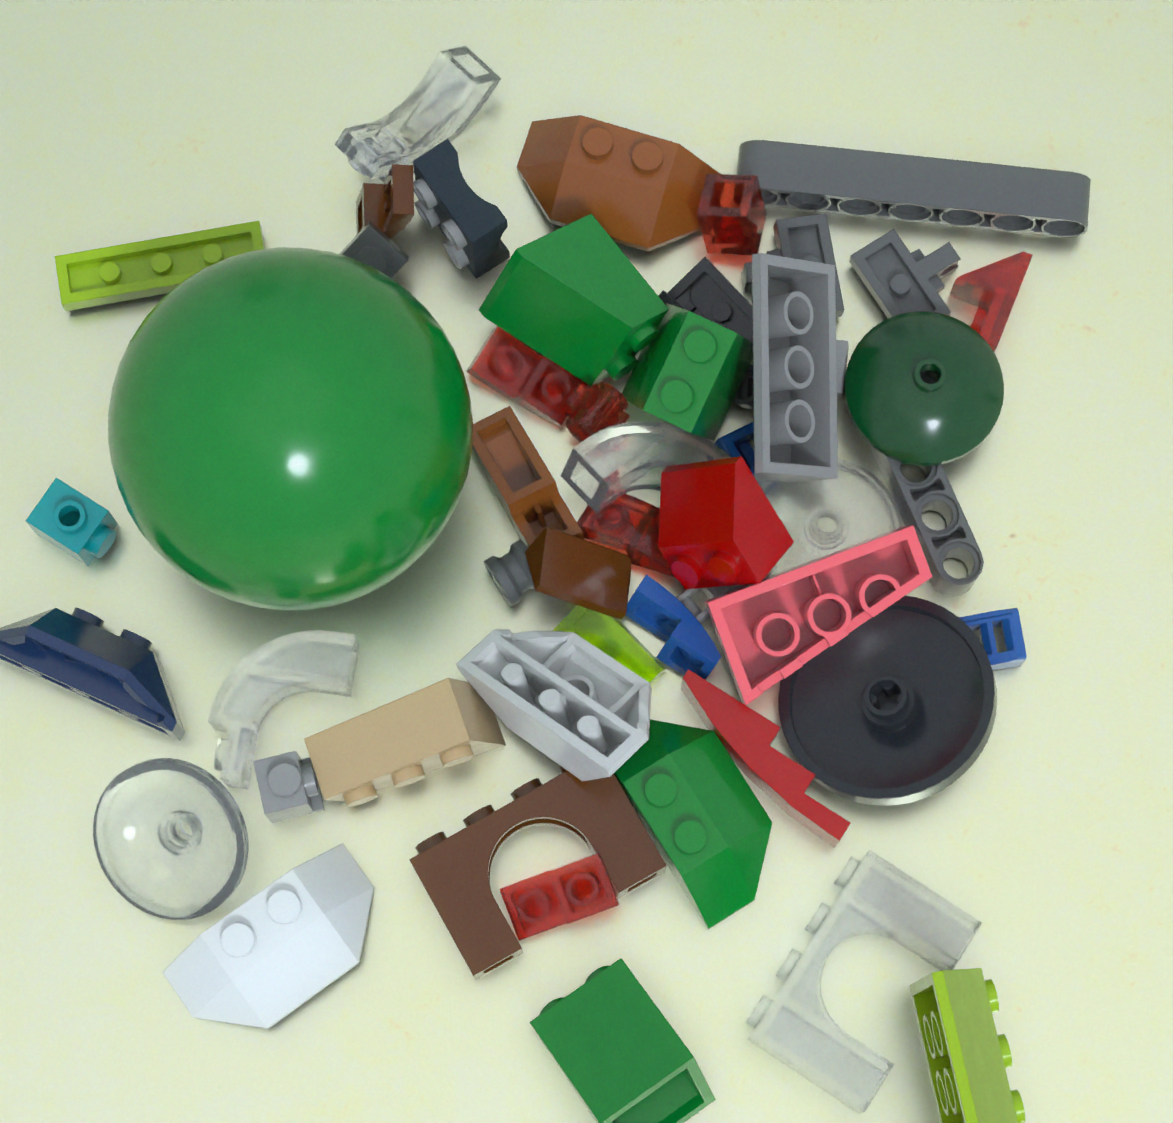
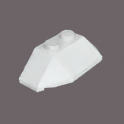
M494 629L456 663L460 673L508 729L581 781L610 777L649 740L652 694L650 683L574 632L534 630L511 633L510 629Z
M342 843L292 868L204 931L162 973L194 1018L269 1029L359 964L374 887Z

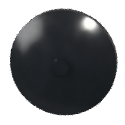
M905 595L884 611L850 632L848 636L809 660L787 678H783L779 688L778 709L782 730L790 749L800 765L815 774L813 779L830 792L854 802L880 806L901 805L915 802L940 792L959 779L974 764L987 744L993 729L997 710V687L988 655L982 643L969 626L954 613L938 604Z

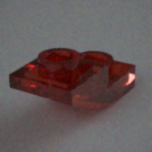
M496 327L491 331L466 370L467 373L499 394L557 426L563 424L587 383L543 355H538L500 327Z
M600 485L577 521L584 538L625 550L631 559V564L674 577L670 565L659 550L660 508L621 491Z
M601 852L500 888L519 941L565 923L570 924L620 904Z

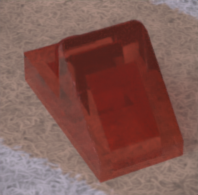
M1024 251L957 277L950 291V296L978 307L970 327L986 340L993 352H995L1033 256Z

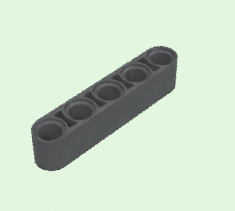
M869 444L904 525H913L932 574V578L929 579L930 583L937 592L944 596L956 597L965 594L970 590L982 572L984 561L981 550L942 464L919 466L924 471L926 479L922 482H911L904 478L900 467L905 463L885 456ZM929 510L937 511L946 519L947 527L942 530L930 529L922 521L921 514ZM947 558L960 559L967 566L968 576L960 579L950 576L944 569L943 560Z

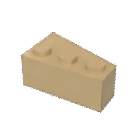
M446 678L304 738L324 800L343 801L347 807L361 805L375 799L378 796L377 790L391 785L402 787L425 778L426 773L443 767L461 764L472 759L474 756L506 745L495 712L469 682Z

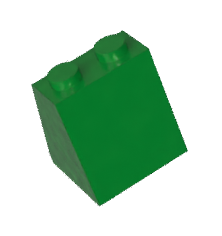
M592 213L517 248L479 308L484 318L590 386L608 377L616 381L627 375L638 364V360L635 357L636 354L659 335L656 327L669 310Z
M664 302L669 310L656 327L659 335L642 349L637 359L638 364L633 368L620 397L641 410L685 431L715 441L753 360V342L691 311Z
M622 958L610 966H602L588 976L582 986L565 998L560 997L549 1002L541 1010L540 1015L530 1021L538 1037L596 1123H684L716 1100L694 1056Z

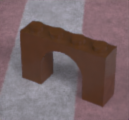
M559 766L558 769L561 774L544 784L541 783L539 778L533 779L511 793L514 801L496 811L492 805H487L467 816L463 820L466 828L448 838L444 831L439 832L415 847L418 855L409 860L475 980L523 953L522 947L499 908L490 887V870L493 859L501 845L517 831L530 826L545 824L562 827L577 835L590 849L618 899L665 872L666 863L614 773L606 778L581 781L562 766Z

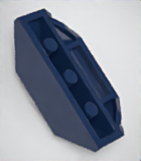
M76 607L72 615L54 608L0 628L1 660L181 741L185 733L162 663L149 650L152 642L126 629H123L120 636H117L102 629L104 624L102 619Z

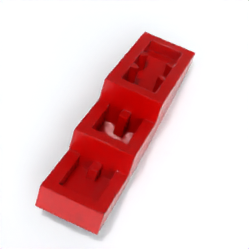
M688 669L682 679L681 690L706 728L716 733L736 765L784 812L835 848L851 822L805 794L815 774L771 747L781 727Z

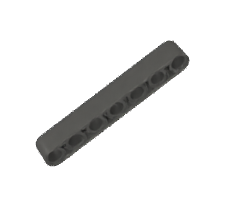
M750 140L741 143L739 146L734 195L741 202L758 206L1073 237L1084 234L1088 229L1091 179L1081 173L768 140Z

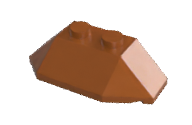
M582 115L532 121L517 164L519 175L526 182L533 197L550 223L564 227L592 213L614 242L647 252L680 240L696 231L700 232L711 228L726 182V177L679 143Z

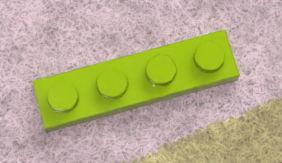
M260 221L54 256L61 304L65 311L167 294L181 282L207 266L231 256L265 249Z

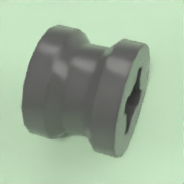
M522 540L511 544L509 552L502 557L491 556L484 561L491 579L509 606L520 602L524 592L529 589H535L525 555L528 547Z

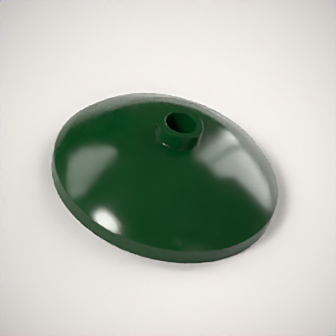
M915 311L890 317L880 322L864 335L854 349L846 369L844 396L847 410L854 426L873 448L898 462L916 466H935L950 463L966 456L987 438L1001 412L1004 398V381L995 353L976 330L949 315L930 311ZM924 370L933 371L938 377V382L934 384L925 383L920 377V372Z

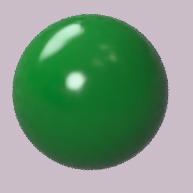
M277 247L231 256L205 267L181 282L163 297L145 317L126 348L113 383L108 411V443L116 482L129 514L154 550L172 567L206 590L234 602L276 610H312L336 606L360 598L388 584L409 569L430 548L449 521L459 502L467 479L473 444V417L466 379L455 349L439 323L427 308L409 291L381 271L356 259L329 251Z

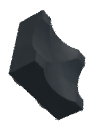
M448 138L413 160L416 180L413 182L414 192L419 199L414 203L422 220L430 229L438 226L447 238L443 245L454 264L459 269L467 266L477 279L510 257L509 250L501 240L503 232L508 227L507 219L496 205L479 197L468 186L459 168L458 152Z

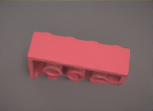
M913 525L900 527L764 578L761 583L748 584L704 601L741 702L747 705L758 698L780 680L787 678L809 660L828 647L833 646L867 620L875 617L932 578V574Z

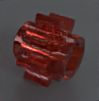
M594 383L590 389L580 384L565 401L569 406L564 412L569 417L566 420V427L575 439L586 446L595 447L604 440L613 446L629 428L625 423L630 417L625 412L628 409V402L618 389L608 383Z

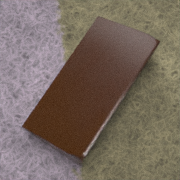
M545 528L525 551L535 591L622 620L626 615L631 576V559L628 555L553 528Z

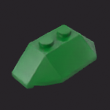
M650 719L649 740L616 770L614 775L659 853L709 930L755 900L772 821L713 730Z

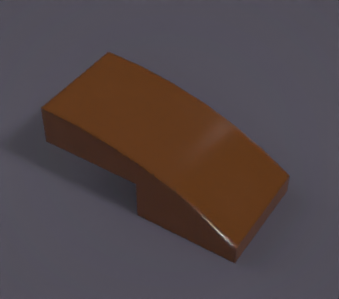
M392 164L385 183H363L356 201L357 234L371 221L390 239L393 238L409 224L414 216L413 165Z

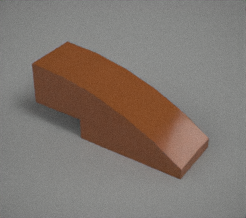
M508 406L474 423L472 449L520 540L529 547L545 528H553L584 539L581 528L559 494L556 481L512 408Z

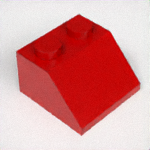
M742 456L667 466L661 472L659 550L670 565L672 574L681 582L685 590L761 583L794 543Z

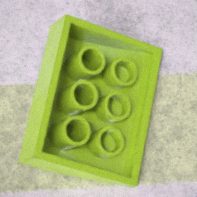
M982 968L942 970L932 972L909 985L940 1122L1025 1123V1110L1021 1095L1017 1089L1010 1091L1005 1068L1012 1067L1009 1043L1005 1034L997 1035L992 1013L999 1012L998 996L992 979L984 980Z

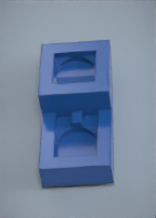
M646 574L627 603L625 616L666 642L656 656L657 659L683 676L689 669L706 680L721 658L714 642L695 616L673 594Z

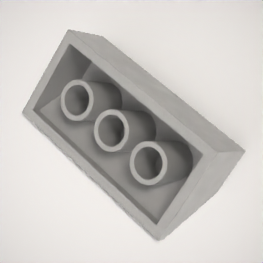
M764 253L752 254L754 477L758 481L784 483L837 479L835 265Z

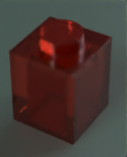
M706 174L697 217L707 253L757 254L767 215L757 175Z

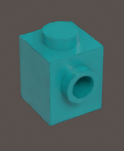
M55 478L26 519L27 524L37 535L87 567L95 556L101 558L110 549L116 538V531L114 529L118 525L109 510L58 478Z

